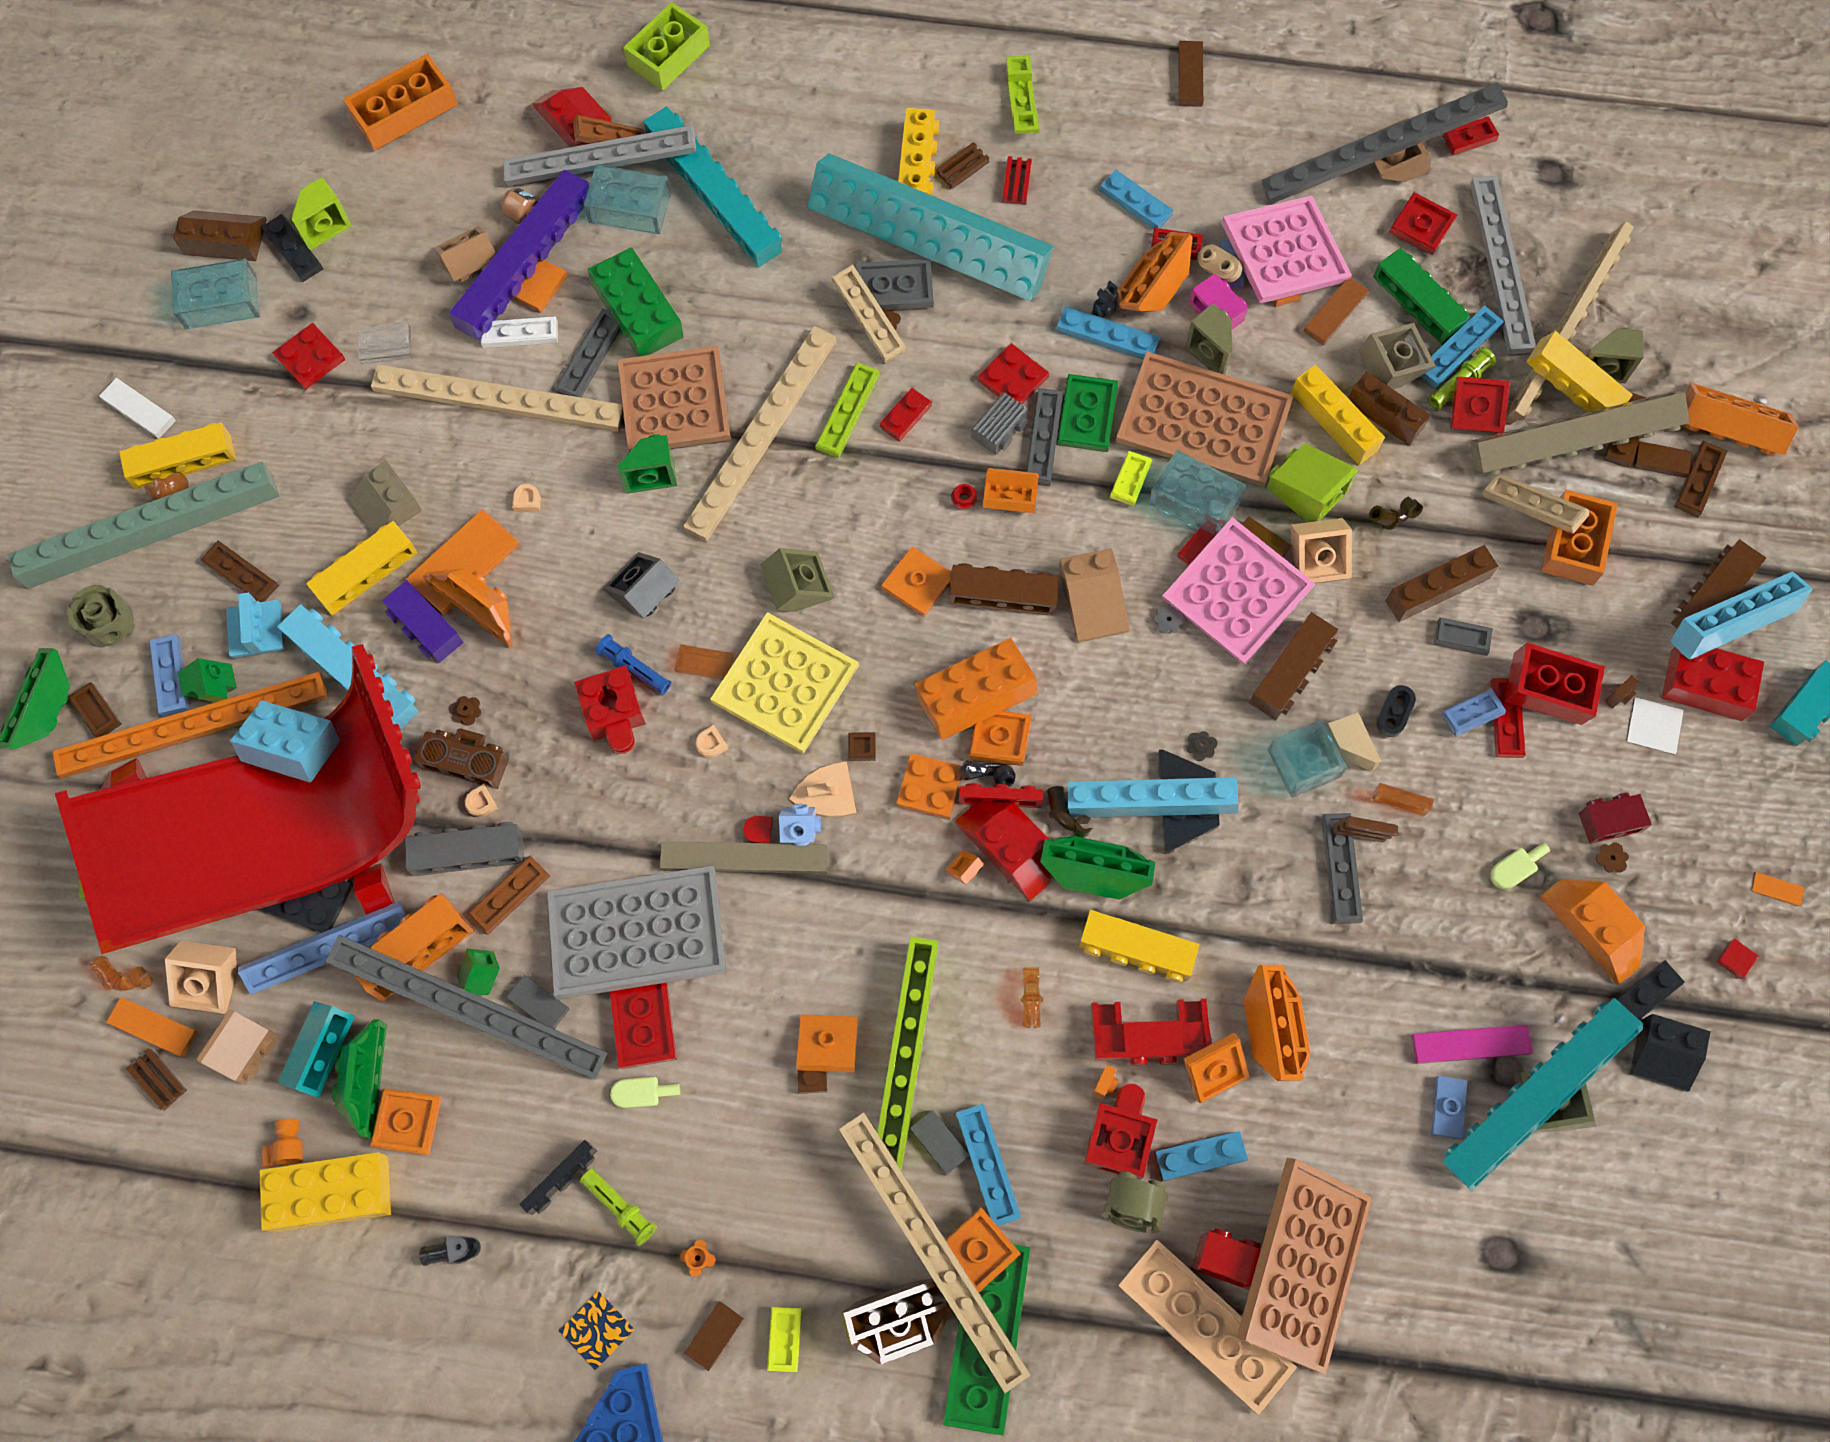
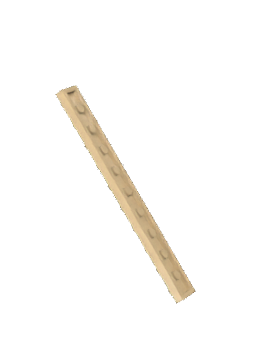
M1627 221L1612 231L1554 330L1569 342L1577 332L1575 327L1586 317L1588 313L1585 311L1586 308L1598 297L1596 291L1609 278L1607 272L1620 259L1619 252L1631 240L1629 235L1634 226ZM1533 367L1507 410L1506 422L1509 425L1519 419H1525L1532 409L1530 404L1543 391L1541 385L1547 379L1535 372Z
M814 326L688 518L683 526L684 531L705 542L709 540L835 345L836 336Z
M377 365L371 384L374 392L617 432L620 430L624 415L623 404L384 365Z
M862 1113L841 1127L839 1131L1005 1393L1030 1377L1028 1369L866 1114Z

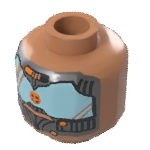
M513 188L504 193L501 199V207L506 217L521 224L538 201L536 197L523 189Z

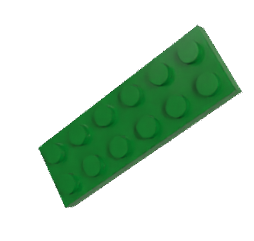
M1013 1244L1021 1254L986 1285L979 1294L1016 1351L1031 1247ZM959 1321L943 1425L1004 1436L1010 1390L1006 1393L1003 1391Z

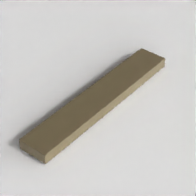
M662 841L660 870L682 871L714 866L716 872L827 874L828 845L808 844L797 846L794 844Z

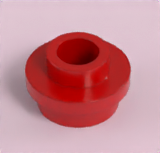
M960 484L951 493L952 503L959 509H969L977 501V492L969 484ZM966 495L969 498L967 500H961L960 496Z

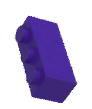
M407 580L382 600L388 608L384 611L385 614L394 623L399 621L404 626L401 630L411 641L416 638L421 644L418 648L426 658L433 657L440 663L464 643L458 633Z

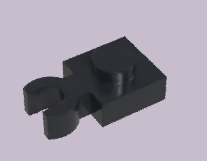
M1111 281L1107 283L1104 291L1101 288L1098 290L1097 296L1099 298L1093 304L1092 315L1104 318L1105 316L1110 317L1116 311L1119 293H1117L1118 287Z

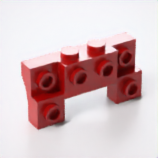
M1201 998L1200 1001L1185 1002L1184 999H1178L1176 1002L1177 1021L1123 1022V1024L1121 1001L1114 1002V1004L1098 1005V1002H1092L1091 1021L1092 1034L1094 1035L1095 1061L1123 1060V1062H1130L1131 1066L1148 1065V1061H1159L1160 1065L1177 1064V1060L1186 1058L1211 1045L1212 1038L1209 1027L1207 998Z

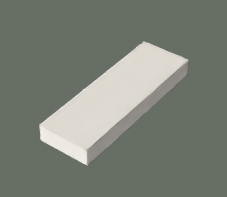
M556 316L493 321L491 329L482 335L481 345L482 348L558 343V321Z
M118 378L99 396L104 402L156 438H160L176 421L169 413Z

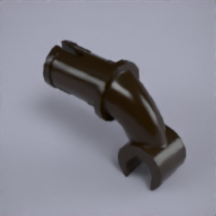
M1408 496L1401 502L1398 511L1394 509L1387 510L1376 505L1370 510L1369 518L1373 522L1381 524L1383 528L1392 530L1409 517L1416 518L1419 516L1423 506L1416 499L1413 500Z
M1053 786L1048 788L1047 794L1051 810L1049 817L1054 819L1063 828L1073 831L1075 836L1087 837L1093 828L1085 829L1081 824H1088L1091 818L1087 815H1081L1076 819L1071 817L1066 806L1064 787Z

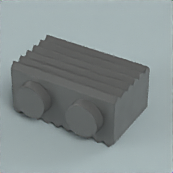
M1003 392L972 427L971 438L997 455L1001 449L1004 451L1008 448L1016 431L1021 432L1028 422V409Z

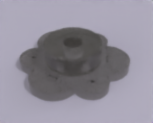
M1202 731L1200 734L1191 733L1188 736L1187 752L1193 753V758L1196 761H1203L1206 757L1212 758L1214 756V749L1217 747L1218 742L1214 737H1209L1206 731Z

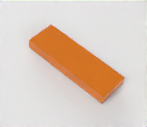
M120 997L106 1023L182 1058L186 1055L198 1033L189 1027L123 997Z

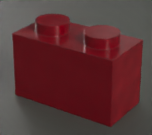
M1626 792L1612 797L1613 800L1604 802L1602 798L1587 802L1586 807L1578 814L1589 844L1642 833L1652 824L1641 794L1630 796Z

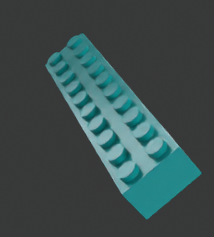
M828 153L816 163L807 205L808 209L1028 301H1031L1040 291L1054 248L1053 245Z

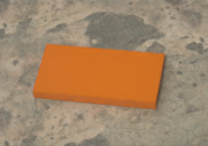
M481 509L405 580L437 611L445 615L454 605L426 584L423 578L426 572L466 569L471 574L475 571L484 578L520 544L517 539L487 512Z

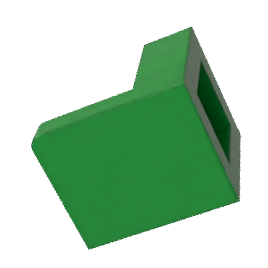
M467 948L457 972L460 988L478 995L490 994L500 970L494 951Z

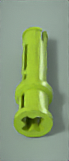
M1485 347L1478 349L1476 355L1470 361L1466 360L1462 363L1460 371L1428 397L1430 405L1439 410L1454 397L1456 377L1481 378L1482 372L1496 364L1497 361L1494 354Z
M594 1168L589 1169L581 1177L580 1183L618 1218V1226L629 1231L636 1238L635 1243L638 1246L645 1243L653 1235L658 1226L654 1222L650 1223L639 1212L640 1208L637 1205H629Z

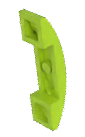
M1030 55L1007 56L1008 93L1014 133H1039Z

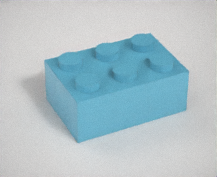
M261 700L230 742L242 762L311 782L337 747L340 739L330 720Z

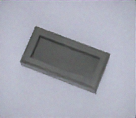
M1439 617L1434 645L1487 656L1490 652L1493 628Z
M526 975L520 979L506 997L538 1022L554 1029L570 1010L568 1006L556 1000L553 995Z
M933 1110L910 1128L946 1175L969 1158L968 1153Z

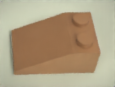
M1109 548L1061 558L1058 572L1077 642L1080 643L1129 632L1122 586L1113 549Z

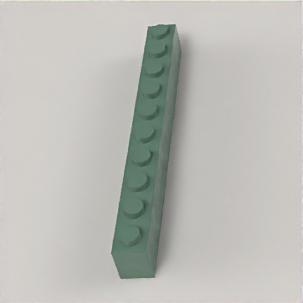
M261 461L7 555L13 576L27 589L275 499L280 497L272 473Z

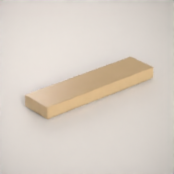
M853 264L831 277L834 285L885 364L907 350Z
M1497 474L1482 491L1485 498L1572 534L1589 516V510L1585 507L1502 474Z

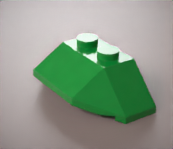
M54 648L38 649L35 659L31 662L0 730V749L15 750L49 736L50 732L56 727L57 716L61 707L68 700L67 693L71 687L58 650Z
M1077 836L1061 837L1055 840H1045L1041 863L1064 889L1120 900L1153 884L1155 862L1150 859L1147 860L1142 854L1126 846Z
M373 1019L341 1047V1054L337 1056L335 1063L338 1080L332 1090V1100L335 1102V1108L360 1137L368 1140L372 1139L377 1117L387 1024L379 1019Z

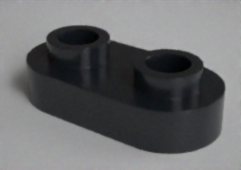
M1398 685L1392 688L1387 695L1376 722L1377 729L1382 735L1396 737L1404 730L1416 702V695L1411 688ZM1396 698L1402 699L1404 704H1398ZM1386 721L1392 722L1394 728L1388 727Z

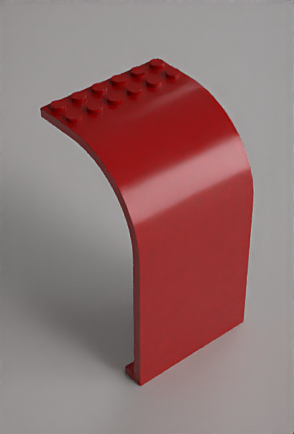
M363 644L352 646V677L348 692L340 704L324 718L332 722L340 742L311 782L242 762L238 755L71 798L68 797L67 790L55 793L101 955L318 892L334 883L338 884L361 873L383 859L403 841L415 820L416 803L420 802L417 789H421V784L417 772H411L409 765L412 764L408 748H402L400 743L402 740L401 729L398 724H393L392 722L393 709L391 703L383 698L384 686L380 676L375 677L373 671L376 669L374 658L371 653H366Z

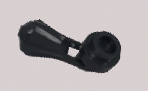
M966 760L960 767V774L964 780L993 776L996 784H1004L1010 787L1014 784L1016 778L1013 768L1007 764H983ZM988 768H992L993 772H988Z

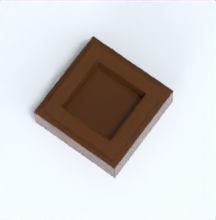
M848 733V760L876 761V733Z

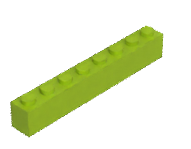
M910 936L877 1132L901 1171L903 1169L939 948V941Z

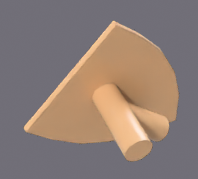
M847 762L828 765L809 774L796 787L789 800L795 804L802 803L807 804L808 807H816V815L836 817L856 814Z

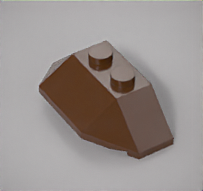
M933 1278L907 1283L857 1301L841 1314L849 1344L876 1363L883 1364L933 1345L953 1310Z

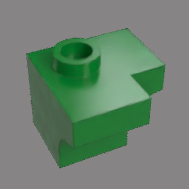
M197 658L178 671L182 696L218 702L228 699L227 692L237 688L233 667L229 663Z

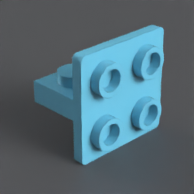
M250 593L238 594L239 606L229 607L226 610L229 655L232 658L283 650V633L277 627L282 622L281 602L279 600L259 602Z

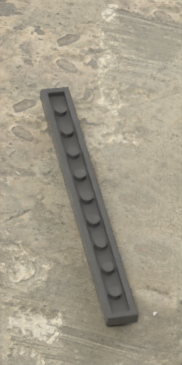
M1494 83L1261 180L1263 189L1270 204H1273L1507 107L1508 101L1499 83Z
M338 935L325 961L596 1080L608 1054L604 1050L342 935Z

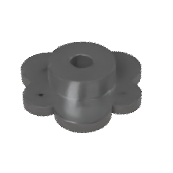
M1166 605L1160 606L1157 611L1158 614L1154 617V622L1158 624V630L1161 633H1168L1169 631L1176 633L1179 631V626L1185 622L1184 615L1179 613L1173 606L1171 608Z

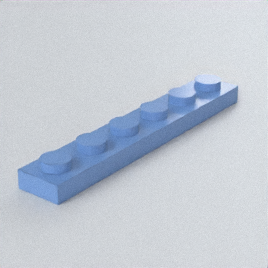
M401 901L239 966L238 974L250 995L327 964L325 961L338 935L369 947L376 943V939L386 931H392L399 926L401 919L407 913Z

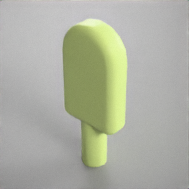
M1541 843L1528 853L1523 848L1517 849L1491 869L1490 879L1492 883L1500 889L1513 888L1538 870L1534 862L1549 853V847L1545 843Z
M656 1077L622 1079L613 1085L610 1096L613 1103L620 1108L657 1106L659 1104V1097L680 1095V1084L658 1085Z

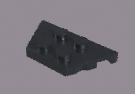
M1159 749L1158 751L1160 779L1216 778V772L1166 750ZM1219 814L1162 815L1165 854H1170L1182 845L1189 844L1198 839L1199 836L1217 829L1220 825Z

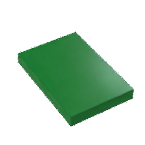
M1068 374L1057 442L1058 446L1108 452L1118 387L1117 380Z

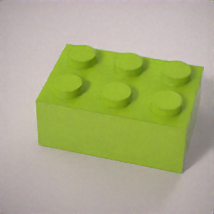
M670 2L623 47L627 66L661 91H664L710 46L708 28L675 3Z

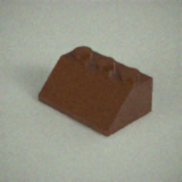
M193 210L178 217L173 239L184 255L256 261L264 233L261 226L266 224L267 219L264 216Z

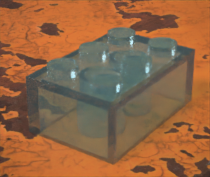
M596 164L584 202L588 222L660 235L671 197L668 176Z
M246 258L171 271L173 312L185 330L260 317L257 276Z
M1176 450L1152 488L1149 505L1196 529L1201 528L1216 536L1228 523L1241 503L1246 484Z

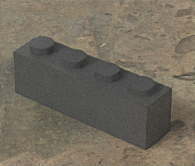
M501 822L496 827L488 828L484 825H474L469 830L463 831L449 828L442 830V833L438 834L417 832L413 837H405L406 870L413 876L521 864L524 861L523 832L513 822Z

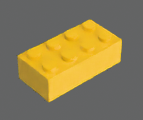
M377 1152L260 1170L262 1231L276 1233L391 1215L388 1156Z

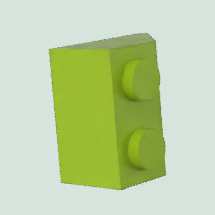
M323 177L309 183L300 190L292 221L310 250L352 226L338 197Z

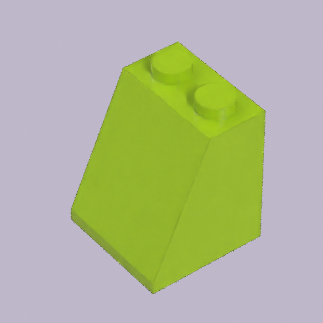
M1304 443L1298 450L1293 448L1284 459L1286 462L1281 467L1276 465L1268 475L1270 479L1266 489L1306 522L1321 521L1348 493L1358 469Z

